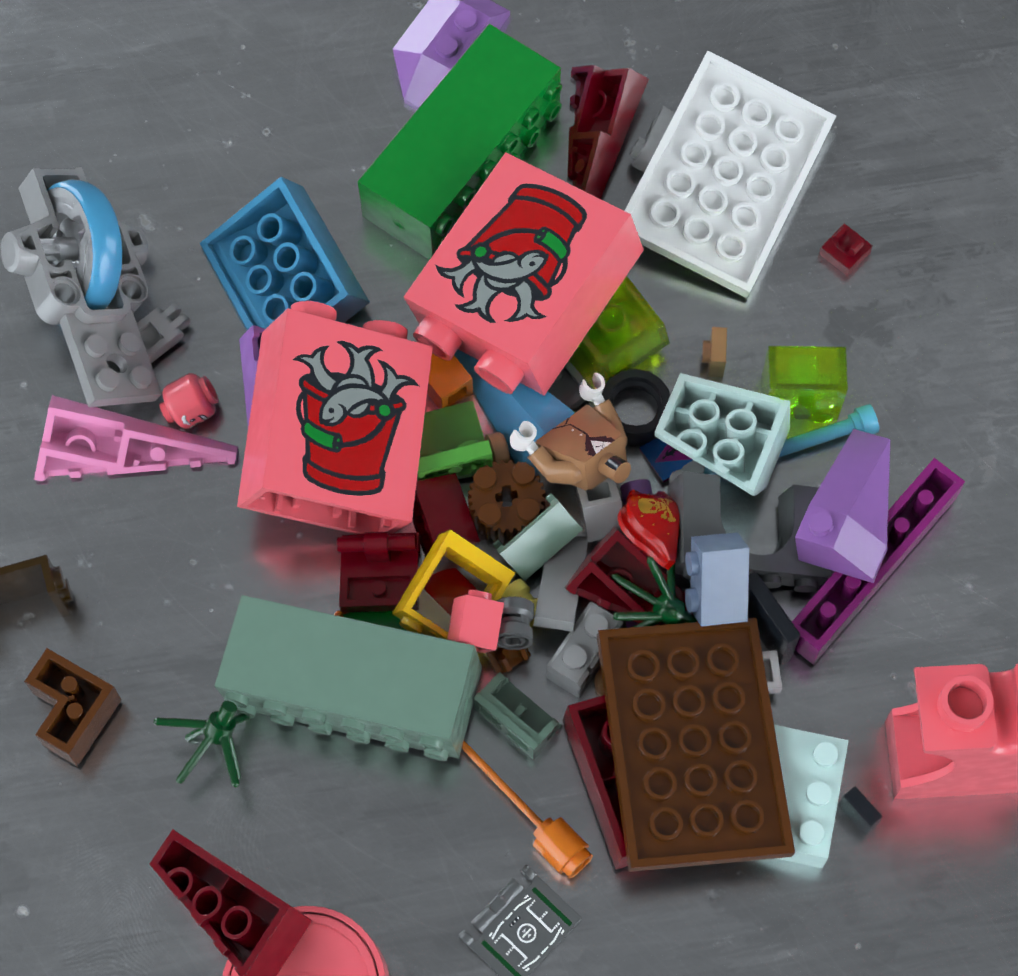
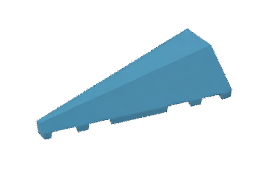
M458 349L454 355L473 378V394L489 422L493 424L497 432H501L504 435L515 464L518 461L528 463L535 469L536 473L538 469L527 458L530 454L527 451H517L510 445L512 432L514 430L519 432L521 423L529 421L537 430V435L533 440L535 442L575 412L547 391L544 396L519 383L512 394L496 389L475 372L474 366L479 360Z

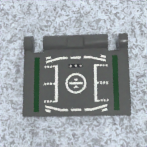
M525 865L520 870L522 875L532 882L526 889L515 878H512L471 921V924L482 936L475 941L465 930L458 935L459 939L498 976H529L582 919L528 865Z

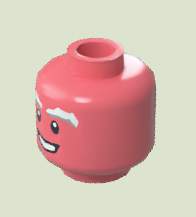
M188 373L164 387L162 391L164 401L159 406L168 423L171 424L175 421L181 428L190 429L214 415L216 411L215 404L219 403V398L215 388L206 376L200 378L197 374Z

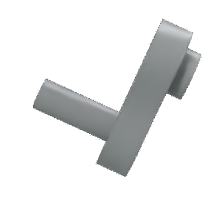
M663 105L653 119L645 138L638 137L629 153V156L634 158L632 162L633 167L645 172L675 114L674 111Z

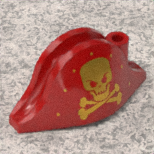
M633 489L628 493L626 505L618 512L617 520L619 526L628 540L648 557H653L655 562L669 570L676 562L680 522L678 505L665 492L658 491L656 494H643Z

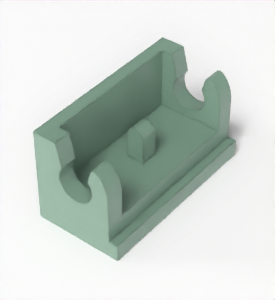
M552 493L546 497V500L551 505L505 546L499 540L492 544L524 581L583 530Z
M501 672L496 674L473 698L474 709L533 760L563 726L514 686Z

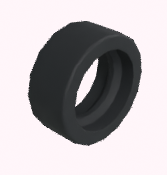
M640 369L624 370L609 378L602 391V395L605 401L610 399L612 405L617 394L630 389L643 390L655 398L657 413L652 421L638 426L622 422L628 439L627 444L634 446L646 444L657 438L655 437V430L670 398V392L662 379L650 371Z

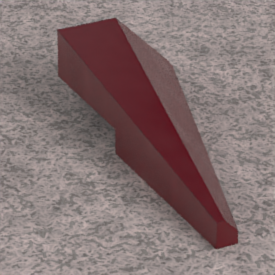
M596 65L572 67L571 77L576 81V91L574 95L570 96V106L575 109L574 125L569 127L567 177L573 180V186L601 199L649 78L630 68L604 70Z
M616 526L587 555L565 586L570 593L577 594L597 603L603 608L615 612H652L654 605L612 580L613 574L620 575L657 598L662 595L647 564L648 556L637 549ZM660 569L667 583V574ZM676 584V598L685 603V591ZM633 620V621H635V622H637V623H641V622H643V621H645V620ZM661 621V622L657 623L656 625H667V624H665V623H663V622Z

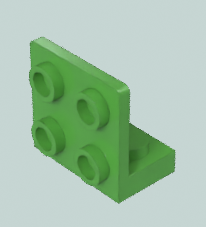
M473 401L425 412L417 481L456 473L459 480L474 476L480 467L486 465L492 467L493 453L489 440L485 441Z

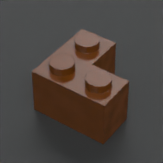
M46 648L24 681L35 696L54 706L35 736L45 748L78 767L122 699L114 686Z

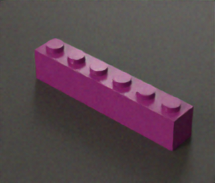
M933 458L888 510L887 552L874 583L834 572L792 620V623L800 633V638L795 648L799 654L813 665L957 499L965 483L962 478L936 458Z

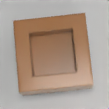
M712 327L710 340H703L702 363H708V377H723L727 349V328Z

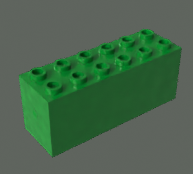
M488 24L358 180L362 217L430 260L505 152L520 159V154L526 146L531 148L540 136L541 128L547 120L552 122L557 117L562 107L560 103V92L562 90V84H560L561 67L493 25Z

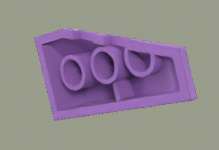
M856 429L852 430L810 502L797 531L795 541L799 561L874 583L887 552L890 439Z

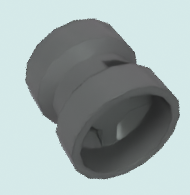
M510 596L497 600L504 603L497 646L508 650H521L530 647L533 644V629L530 627V622L534 619V603L526 598Z

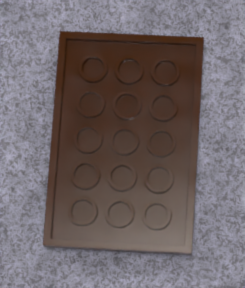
M748 618V622L700 626L698 622L598 630L597 642L628 871L634 872L792 857L795 854L757 618Z

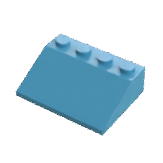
M283 177L278 178L200 242L203 251L247 330L252 325L266 329L287 308L291 309L292 304L300 301L320 302L333 307L337 311L336 321L342 323L346 322L370 303L305 188Z

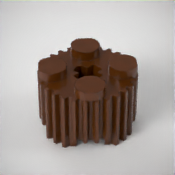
M501 460L500 464L492 462V467L488 465L480 467L474 474L473 483L469 485L468 508L476 530L479 529L480 536L485 535L487 541L493 539V544L499 540L505 546L544 512L546 508L544 484L540 482L539 475L535 476V469L526 462L518 461L516 464H513L512 460H509L508 463ZM503 502H512V506L504 507Z

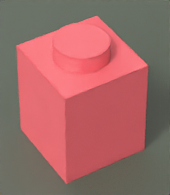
M468 590V595L454 598L447 640L474 645L476 651L480 653L496 651L504 603L491 600V593L478 590Z

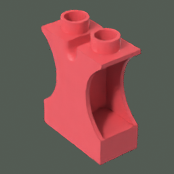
M983 664L915 667L914 676L918 702L892 709L885 720L893 798L911 799L1018 793V664L1013 669L1002 672H989L988 668Z

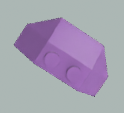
M429 0L393 48L404 103L418 110L488 24L500 30L510 16V11L491 0Z

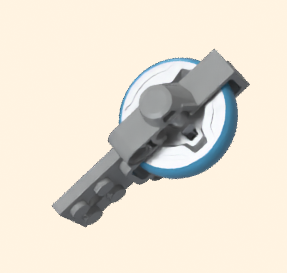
M76 167L75 169L33 168L18 188L30 224L7 232L4 235L0 248L1 259L5 269L8 272L24 276L38 316L48 324L61 325L88 407L156 401L162 394L134 317V312L146 300L149 293L141 269L148 255V243L144 232L139 228L126 225L125 222L117 220L110 201L100 189L87 182L82 167ZM107 361L116 363L121 373H117L109 368Z

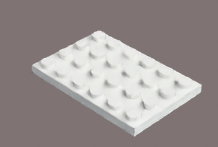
M707 51L625 209L632 216L642 245L747 298L826 139L836 115Z

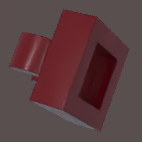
M844 223L821 246L819 254L848 276L871 253L873 245Z

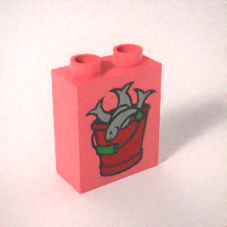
M505 152L404 295L405 301L419 323V326L413 333V337L418 343L433 346L432 354L441 359L450 361L459 349L479 360L474 366L475 372L491 386L504 393L512 394L519 383L545 396L644 251L631 214Z
M314 301L296 302L291 305V309L287 308L262 332L237 507L353 534L385 531L393 534L412 522L433 346L407 340L408 330L395 322L373 320L364 323L361 328L336 321L337 311L327 304Z

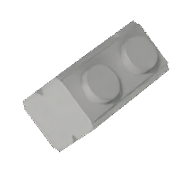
M589 602L574 624L573 632L570 631L547 664L546 678L575 697L580 698L601 667L597 642L598 630L623 628V622L621 620H614L611 613Z

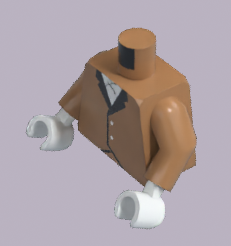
M594 373L592 377L593 385L597 389L589 388L584 379L579 388L580 396L586 401L593 402L595 407L592 408L588 404L535 442L533 440L537 435V430L529 421H523L519 427V432L514 430L510 436L512 448L517 451H527L530 454L527 458L550 483L570 484L586 491L592 490L607 478L616 483H622L630 474L631 466L627 462L625 449L628 439L621 419L610 399L605 401L602 395L605 380L599 373Z

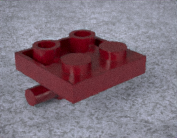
M388 531L365 532L364 534L337 537V551L341 553L339 608L341 612L394 611L420 567L421 538L419 532L390 534ZM419 597L412 607L415 611L419 610Z

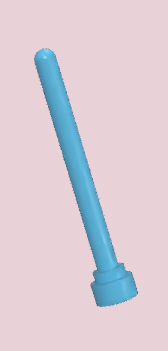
M867 404L855 408L854 413L849 414L846 420L785 440L779 457L849 435L853 429L870 434L879 433L876 413L873 407ZM705 467L704 474L718 475Z

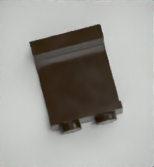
M47 554L0 567V605L47 592L61 616L66 617L70 615L67 602L73 601L70 584L67 578L64 579L60 565L54 567Z

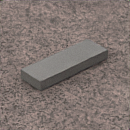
M575 536L544 564L534 616V626L573 632L579 595L570 593L565 586L586 558L587 537Z

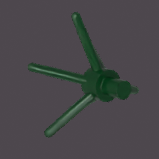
M648 557L646 560L662 592V595L658 598L620 575H612L614 582L654 605L652 612H616L613 615L614 620H645L633 627L654 626L661 621L667 625L697 622L695 616L685 610V603L676 598L675 563L667 570L666 583L654 558Z
M224 701L219 711L212 712L208 720L159 717L154 719V724L157 726L196 728L185 735L186 741H191L203 734L205 736L202 743L176 778L178 784H182L209 746L216 744L222 746L232 786L235 788L239 786L241 773L232 733L236 724L247 721L250 717H247L245 714L234 716L237 706L233 702Z

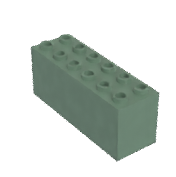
M241 595L215 682V688L222 695L224 701H231L237 706L236 714L238 715L245 714L247 717L254 718L256 713L270 716L272 722L280 725L293 726L295 721L308 724V729L316 733L331 735L332 730L347 733L346 737L355 742L368 744L370 739L385 742V747L395 751L408 752L410 747L423 750L424 756L428 758L447 761L448 756L459 759L474 703L473 698L476 695L483 667L474 645Z

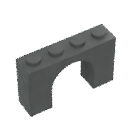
M683 471L670 483V497L678 505L680 519L675 574H683L685 579L691 580L685 564L686 552L691 551V537L725 534L726 532L721 520L720 476ZM793 484L778 496L779 540L774 553L768 555L749 553V574L754 571L758 573L768 588L786 585L794 586V590L798 592H814L832 576V570L799 561L795 541L800 524L819 487Z

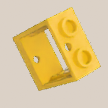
M452 530L446 531L438 535L392 614L401 619L399 624L407 631L447 639L448 632L412 609L443 556L486 583L487 586L484 592L491 593V600L494 601L501 599L515 572Z

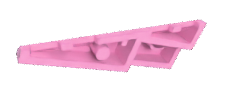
M52 395L34 480L44 481L48 477L69 475L70 478H79L83 474L100 472L114 475L166 470L170 466L190 465V468L201 467L204 463L227 462L229 465L235 464L238 446L101 408L88 407L86 404Z

